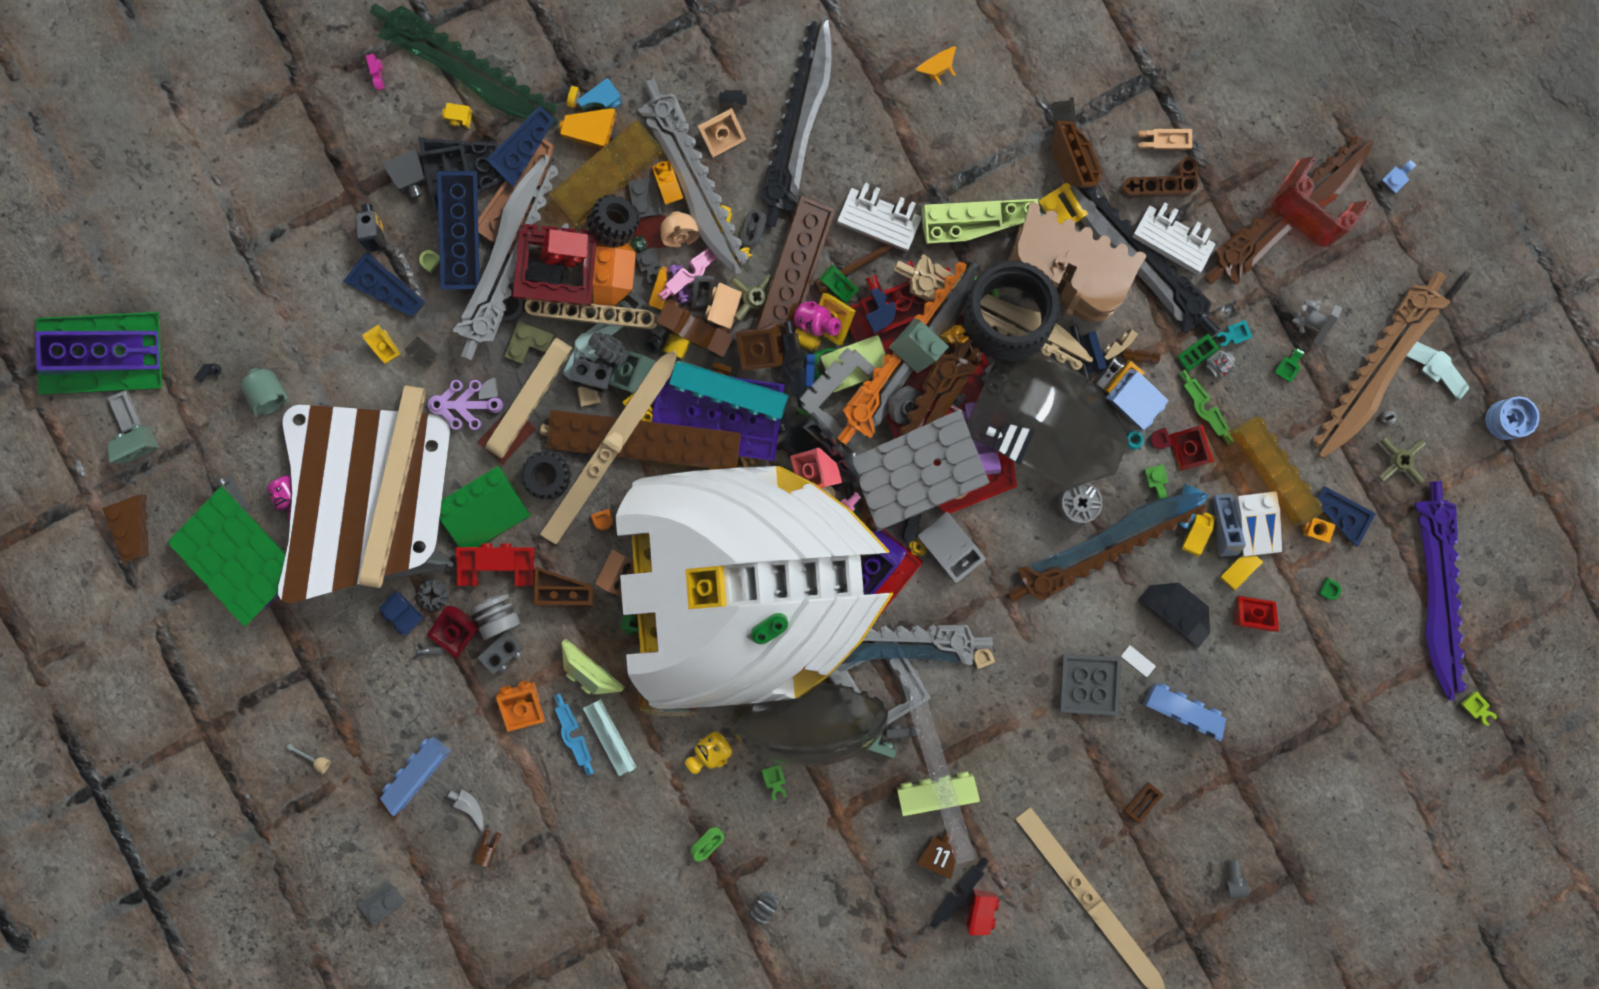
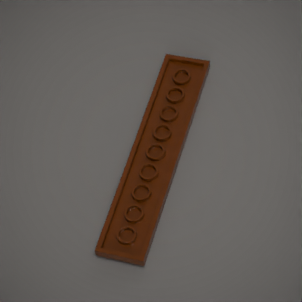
M550 410L547 448L594 454L618 417ZM640 420L616 457L714 469L738 468L741 432Z

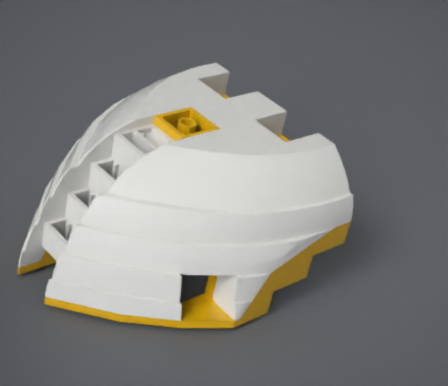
M781 466L702 470L640 478L632 483V488L624 497L616 514L617 536L632 535L634 574L620 575L623 615L638 614L641 652L626 655L628 676L642 696L649 701V705L654 708L715 707L800 698L831 675L862 643L893 596V593L864 595L860 555L889 553L884 544L851 509L815 483ZM775 613H782L787 616L788 628L783 633L766 644H756L753 642L751 630L754 626Z

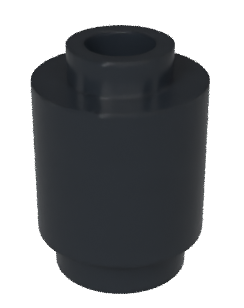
M724 90V92H719L720 108L743 109V106L747 105V94H743V90Z

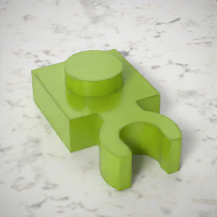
M1473 691L1460 704L1473 718L1477 719L1479 717L1480 722L1485 726L1490 725L1486 721L1487 716H1490L1492 719L1497 718L1493 712L1486 710L1490 705L1477 691Z

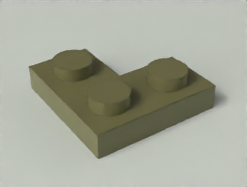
M518 321L504 357L524 364L530 347L547 352L555 335Z

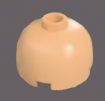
M671 213L661 224L663 244L668 247H681V243L687 242V245L695 242L699 238V229L696 221L685 213Z

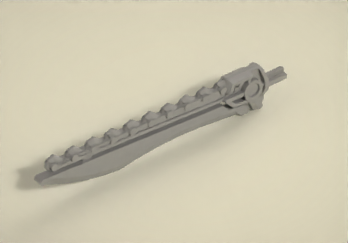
M654 79L647 80L644 85L651 100L643 105L642 108H639L638 111L643 117L647 118L646 123L656 136L678 177L691 217L698 226L699 235L711 251L728 268L741 275L742 271L726 241L729 240L742 265L747 262L748 254L740 251L739 248L742 246V240L733 236L735 225L726 221L729 216L728 210L720 207L722 196L713 192L715 182L706 177L709 173V168L700 164L702 153L693 148L696 145V139L687 135L689 124H687L679 102L674 94H661ZM662 128H663L664 130H666L667 132L673 133V134L675 135V137H676V139H677V141H678V143H679V145H680V147H681V149H682V151H683L685 157L687 158V160H688V162H689V164H690V166H691V168H692V170H693V172H694V174H695V176H696V178H697V180H698V182H699V184H700V186H701V188H702V190H703V192H704L706 198L708 199V201H709V203H710V205H711V207H712V209H713V211H714V213H715V215H716V217H717V219H718V221H719V223H720V225H721V227H722V229H723V231H724L723 234H722V232H721V230H720V228H719V226H718V224H717V222H716V220H715V218H714V216H713V214H712V212H711L709 206L707 205V203H706V201H705V199H704V197H703V195H702V193H701V191H700V189H699V187H698V185H697V183H696V181H695V179H694V177H693V175H692V173H691V171H690L688 165L686 164V162H685V160H684V158H683V156H682V154H681V152H680V150H679V148H678V146H677V144H676V142H675L673 136H671V135H669V134H667V133H664L663 130H662Z
M545 155L524 176L503 209L498 235L487 267L461 316L462 322L458 323L453 329L454 333L467 338L461 357L472 360L478 343L493 342L506 310V306L502 301L511 296V289L508 285L512 284L515 280L514 270H516L519 238L491 301L480 306L473 320H470L477 306L487 301L532 197L536 198L525 224L533 225L541 220V215L537 210L546 205V199L543 195L552 190V184L549 180L558 175V169L551 165L540 191L536 189L549 161L548 155Z

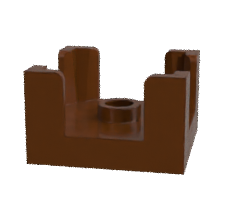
M778 324L755 330L745 328L735 333L742 371L778 367L783 364L784 354L778 353L776 336L780 334Z

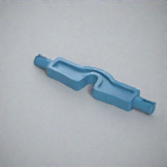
M559 693L553 696L557 705L555 711L562 725L561 735L563 741L572 749L578 765H583L586 776L594 773L590 764L592 758L584 736L576 738L570 736V732L577 729L579 724L572 714L569 704H564Z

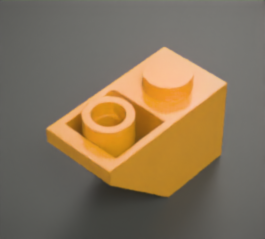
M662 161L652 166L665 205L682 199L683 195L670 161Z

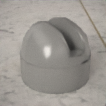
M1386 410L1380 414L1379 419L1383 425L1389 426L1396 422L1397 416L1393 411ZM1392 415V419L1388 421L1385 420L1386 417Z

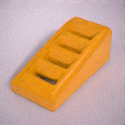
M663 266L659 270L649 301L650 306L661 310L666 299L661 301L660 299L665 294L660 298L658 294L665 289L667 267Z

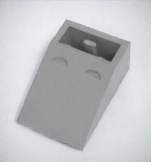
M945 512L917 535L955 583L986 560L984 555L948 512Z

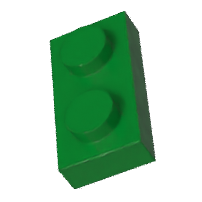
M833 265L819 278L846 304L859 291Z

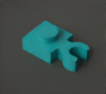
M1246 320L1226 327L1228 333L1220 332L1215 335L1216 338L1222 336L1225 339L1224 343L1219 344V347L1228 345L1230 340L1235 345L1252 338Z

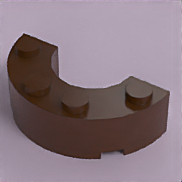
M671 299L665 302L655 322L657 325H662V328L689 340L690 343L700 348L703 347L713 354L724 357L734 337L728 334V329L720 325L717 328L706 324L707 320L699 316L694 318L690 315L691 312L682 307L679 308L680 304Z

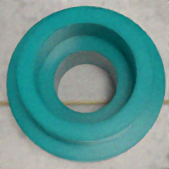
M1132 430L1125 435L1124 442L1129 449L1135 450L1143 445L1144 437L1139 431ZM1132 436L1136 437L1137 442L1135 444L1131 443L1130 441Z

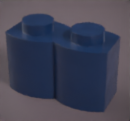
M395 591L379 607L382 611L380 613L381 616L387 621L391 620L395 624L394 629L401 635L403 633L409 635L425 619L399 591Z

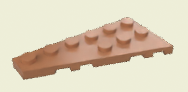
M543 139L514 188L506 180L478 218V233L495 244L503 209L524 176L545 155H548L549 161L536 188L540 191L554 150L553 144ZM532 197L530 201V204L526 210L523 220L508 251V254L510 255L512 254V251L519 238V231L523 229L524 224L528 218V215L532 209V206L536 200V198Z

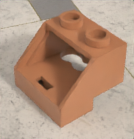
M612 549L595 584L610 593L622 597L621 587L615 589L614 585L619 580V575L623 572V567L626 563H630V569L626 572V575L634 574L633 559Z

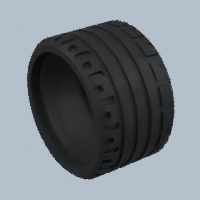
M1011 260L989 266L974 281L965 304L963 321H965L964 328L966 334L969 335V340H972L973 346L978 348L981 353H984L987 357H992L994 360L1016 362L1033 356L1034 353H1037L1045 345L1058 320L1060 302L1058 301L1059 294L1057 293V288L1054 287L1053 281L1049 279L1048 275H1045L1044 271L1039 270L1035 265H1030V263ZM1001 287L1020 289L1030 295L1037 303L1041 313V325L1035 331L1024 336L1011 337L1003 335L992 329L983 318L980 300L987 293Z

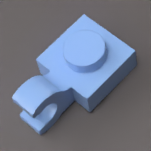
M1410 160L1400 170L1395 166L1381 182L1393 194H1396L1410 180L1406 175L1416 164Z

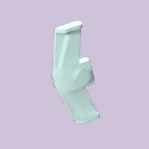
M609 314L606 318L611 320L613 316ZM596 324L586 333H582L575 341V347L562 374L570 379L575 358L586 357L594 363L598 360L599 356L594 353L596 350L591 349L592 346L588 342L592 334L600 332L603 335L610 334L612 336L623 327ZM584 368L576 369V372L582 375Z
M1416 342L1406 357L1424 365L1420 371L1433 382H1438L1441 379L1456 401L1460 400L1469 390V385L1453 366L1451 358L1443 351L1439 352Z

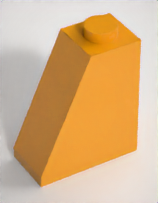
M610 108L565 115L564 121L561 120L559 132H561L560 134L564 139L607 150L617 113L615 109Z

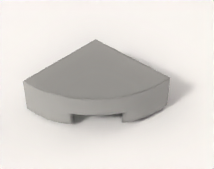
M496 378L487 380L481 386L479 400L499 397Z

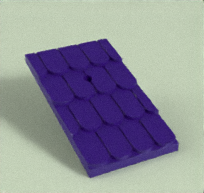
M671 373V376L655 398L652 422L741 432L739 456L770 461L775 460L780 424L779 418H777V421L766 418V414L760 412L758 415L747 412L748 409L744 407L736 409L730 407L729 403L725 401L717 403L711 401V397L706 395L703 398L692 395L693 391L685 389V392L675 390L674 385L670 384ZM733 377L784 393L785 384Z

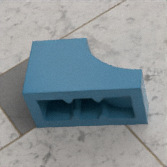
M608 78L577 100L583 111L591 107L612 108L616 110L623 101L621 95Z

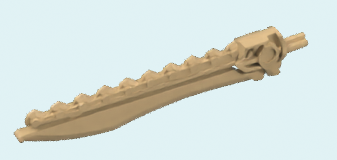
M925 254L921 256V260L918 261L915 268L897 261L893 270L910 278L911 294L930 302L934 301V291L938 288H944L945 277L954 275L938 263L932 264ZM961 278L958 279V281L955 283V285L953 286V288L951 289V291L955 288V286L957 285V283L960 281ZM986 294L980 300L981 307L1029 332L1035 331L1041 325V313L1016 306L989 294ZM947 297L943 300L940 307L943 305ZM981 309L987 324L991 328L996 327L999 333L1003 335L1009 333L1011 337L1028 334ZM1057 323L1047 340L1051 345L1045 343L1040 349L1043 356L1054 354L1058 363L1068 361L1073 370H1079L1083 363L1058 350L1059 348L1086 362L1093 361V358L1077 340Z

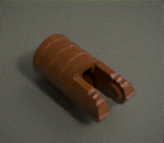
M489 829L484 830L473 859L474 863L485 867L490 866L501 837V833L497 832L493 836L491 845L487 844L490 836Z

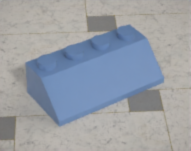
M435 737L429 740L426 738L420 744L419 748L421 750L417 755L413 753L406 761L408 763L405 769L401 768L394 776L396 780L392 784L388 783L382 790L384 794L380 799L391 815L395 816L405 808L451 752Z

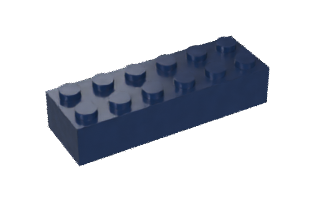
M437 171L441 289H476L480 282L477 171Z

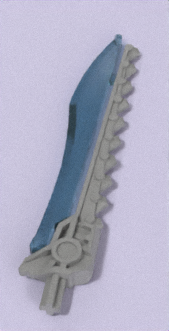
M918 625L912 627L911 631H908L903 626L896 627L895 631H891L886 626L880 627L878 632L871 628L863 641L934 643L940 650L953 652L937 651L932 645L861 643L841 664L872 659L907 658L953 663L961 660L964 664L972 665L974 649H990L993 646L992 637H974L968 625H932L927 631Z

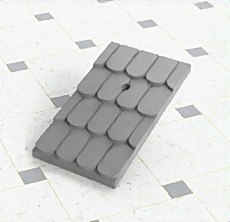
M961 409L851 459L860 475L858 481L877 531H881L989 484ZM935 461H939L941 464L939 466H935L933 463Z

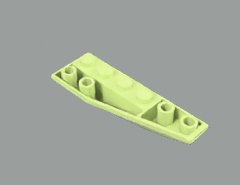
M1038 199L924 205L921 209L926 242L927 244L965 242L1023 224L1030 202L1033 201L1038 204Z

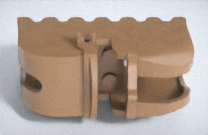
M1030 202L1023 224H1019L1009 261H1023V263L1035 265L1039 270L1044 271L1045 275L1049 276V279L1053 281L1056 288L1060 281L1065 283L1060 295V302L1066 307V314L1070 316L1074 314L1089 322H1102L1109 319L1126 298L1134 278L1146 258V254L1137 252L1133 257H1130L1128 255V247L1125 244H1119L1116 248H1111V240L1108 236L1103 235L1098 240H1094L1091 228L1085 227L1080 232L1075 231V222L1072 219H1066L1060 224L1057 222V213L1055 211H1048L1046 215H1041L1039 213V205L1036 202Z

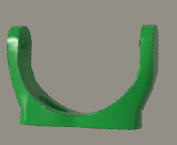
M836 348L814 351V380L821 376L817 367L820 356L826 352H833L837 350Z

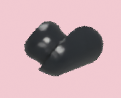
M216 363L204 364L194 376V379L202 383L207 376L220 375L222 368Z

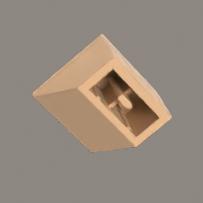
M719 283L718 288L714 287L711 295L713 304L712 306L708 305L705 316H707L706 319L710 325L716 327L720 325L731 331L735 321L734 316L737 314L742 299V292Z

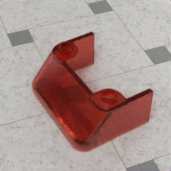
M1315 156L1301 158L1273 197L1271 206L1278 215L1317 246L1329 247L1356 226L1371 202L1369 200L1353 202L1348 211L1342 212L1336 219L1309 197L1313 192L1314 182L1306 174L1317 158Z

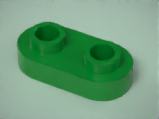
M775 613L754 626L751 630L753 642L756 644H766L783 633L788 628L787 616L782 613Z

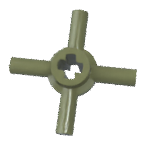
M767 274L757 287H747L736 276L730 280L743 293L742 301L744 305L734 316L735 320L740 322L749 309H762L765 300V293L763 291L772 279L770 274Z
M1387 437L1380 440L1384 447L1392 454L1390 458L1391 466L1378 476L1380 481H1386L1396 471H1407L1418 485L1425 480L1413 467V456L1426 445L1423 439H1420L1409 450H1398Z

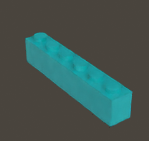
M682 361L675 363L670 384L674 385L675 390L685 392V389L693 391L692 395L702 398L706 395L711 397V401L717 403L725 401L729 403L730 407L736 409L744 407L748 409L747 412L758 415L760 412L766 414V418L777 421V418L781 419L783 417L789 398L788 394Z

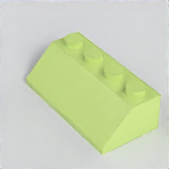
M968 771L957 773L956 777H950L949 775L939 776L938 780L935 781L922 779L919 780V784L914 785L911 782L902 783L897 788L903 816L980 802L974 776L969 774Z

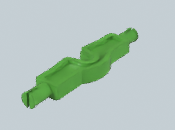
M1186 370L1179 373L1185 383L1183 388L1193 401V408L1196 414L1202 420L1207 421L1217 436H1222L1227 445L1234 440L1228 433L1230 428L1224 421L1219 409L1213 407L1208 411L1204 410L1203 406L1210 400V396L1195 378H1190Z

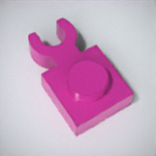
M374 54L366 55L374 87L377 88V91L385 89L381 70H383L381 60L377 59Z

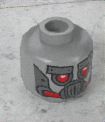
M1219 350L1207 359V366L1205 368L1213 378L1222 379L1235 369V358L1230 352L1226 353Z

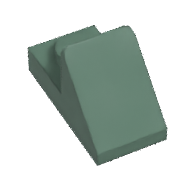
M883 728L859 739L857 742V746L892 758L896 754L893 744L885 741L882 744L879 743Z

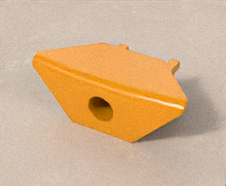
M952 46L929 58L915 68L916 71L928 74L931 80L936 79L939 85L942 83L938 77L950 70L953 77L956 76L952 69L956 46Z

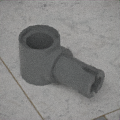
M1239 859L1228 860L1230 874L1226 882L1228 899L1249 897V886L1247 880H1244V877H1242Z

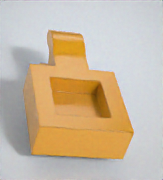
M955 325L939 336L942 341L951 344L957 341L962 344L969 339L968 336L963 335L966 331L962 325Z

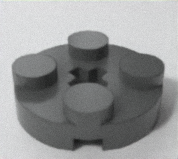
M906 386L896 392L895 395H892L888 400L891 419L898 424H909L910 421L907 419L908 413L917 409L915 398L921 396L922 393L911 386Z

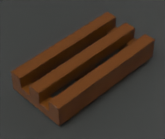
M1147 782L1123 811L1139 824L1164 794L1150 782ZM1151 788L1149 793L1143 798V800L1137 805V807L1132 812H1130V810L1136 805V803L1142 798V796L1148 791V789ZM1154 793H1156L1157 795L1154 797V799L1148 804V806L1142 811V813L1138 817H1136L1135 815L1139 812V810L1145 805V803L1151 798V796Z

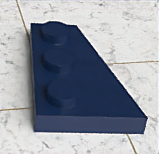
M1326 486L1322 487L1314 502L1355 547H1358L1376 514Z

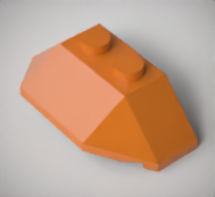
M598 240L593 278V304L616 306L633 290L636 251L629 243L622 247L619 245L614 248L613 245L607 247L604 243L600 244Z

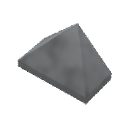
M695 275L691 308L707 309L708 305L711 306V295L714 286L713 276Z

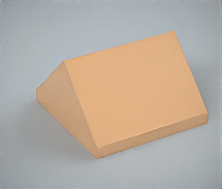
M732 108L698 126L699 133L712 157L746 140Z

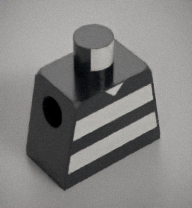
M1003 422L1001 429L989 425L985 436L995 440L993 449L1016 464L1021 465L1036 430Z

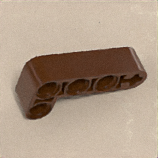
M1190 156L1183 158L1177 165V176L1130 177L1123 182L1120 192L1126 198L1189 196L1198 187L1197 161ZM1183 163H1188L1191 166V171H1186L1183 168ZM1166 182L1172 185L1173 189L1171 191L1165 188L1164 184ZM1184 182L1191 184V190L1185 189ZM1130 184V186H1131L1132 188H1133V187H1138V188H1134L1132 191H1130V188H1127V186ZM1145 184H1152L1154 188L1153 191H1148L1145 187Z

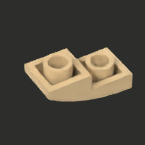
M1133 330L1129 331L1128 334L1124 332L1119 340L1121 344L1117 342L1111 345L1107 344L1102 351L1104 360L1107 361L1125 350L1134 341L1138 333Z

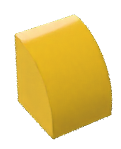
M670 333L662 351L665 353L676 351V358L683 360L690 341Z

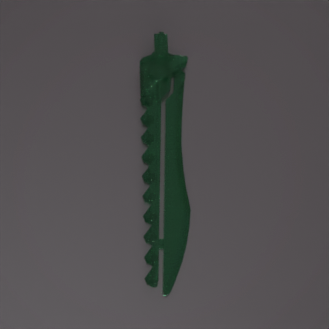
M376 3L371 6L370 13L384 22L381 33L378 34L380 39L392 40L394 45L447 71L467 85L490 106L525 120L537 109L529 101L534 102L550 113L555 114L558 107L555 102L544 103V97L541 93L530 94L531 89L528 85H516L517 80L514 76L503 77V71L500 67L489 68L490 63L487 59H475L476 54L473 50H462L460 41L449 42V36L446 32L435 33L433 24H429L428 21L405 6H399L395 10H391V12ZM400 36H403V37H405V38H407V39L413 41V43L410 42V41H408V40H406V39H404V38H402V37H400ZM426 40L430 42L431 44L444 50L445 52L463 61L469 66L475 68L476 70L489 76L490 78L508 87L514 92L520 94L522 98L517 97L516 95L510 93L504 88L491 82L485 77L479 75L478 73L472 71L471 69L467 68L466 66L460 64L459 62L453 60L452 58L446 56L445 54L441 53L440 51L434 49L433 47L427 45L422 41ZM552 117L554 119L552 125H557L558 121Z

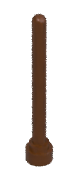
M885 244L839 271L846 276L895 247ZM819 278L813 281L819 294L826 292L827 288H829Z

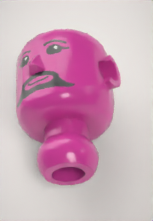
M804 302L795 311L794 324L796 328L810 335L821 336L827 333L834 336L841 329V322L837 318H831L830 311L816 302Z
M286 475L270 482L267 485V493L277 511L287 512V519L290 522L292 479L291 475Z

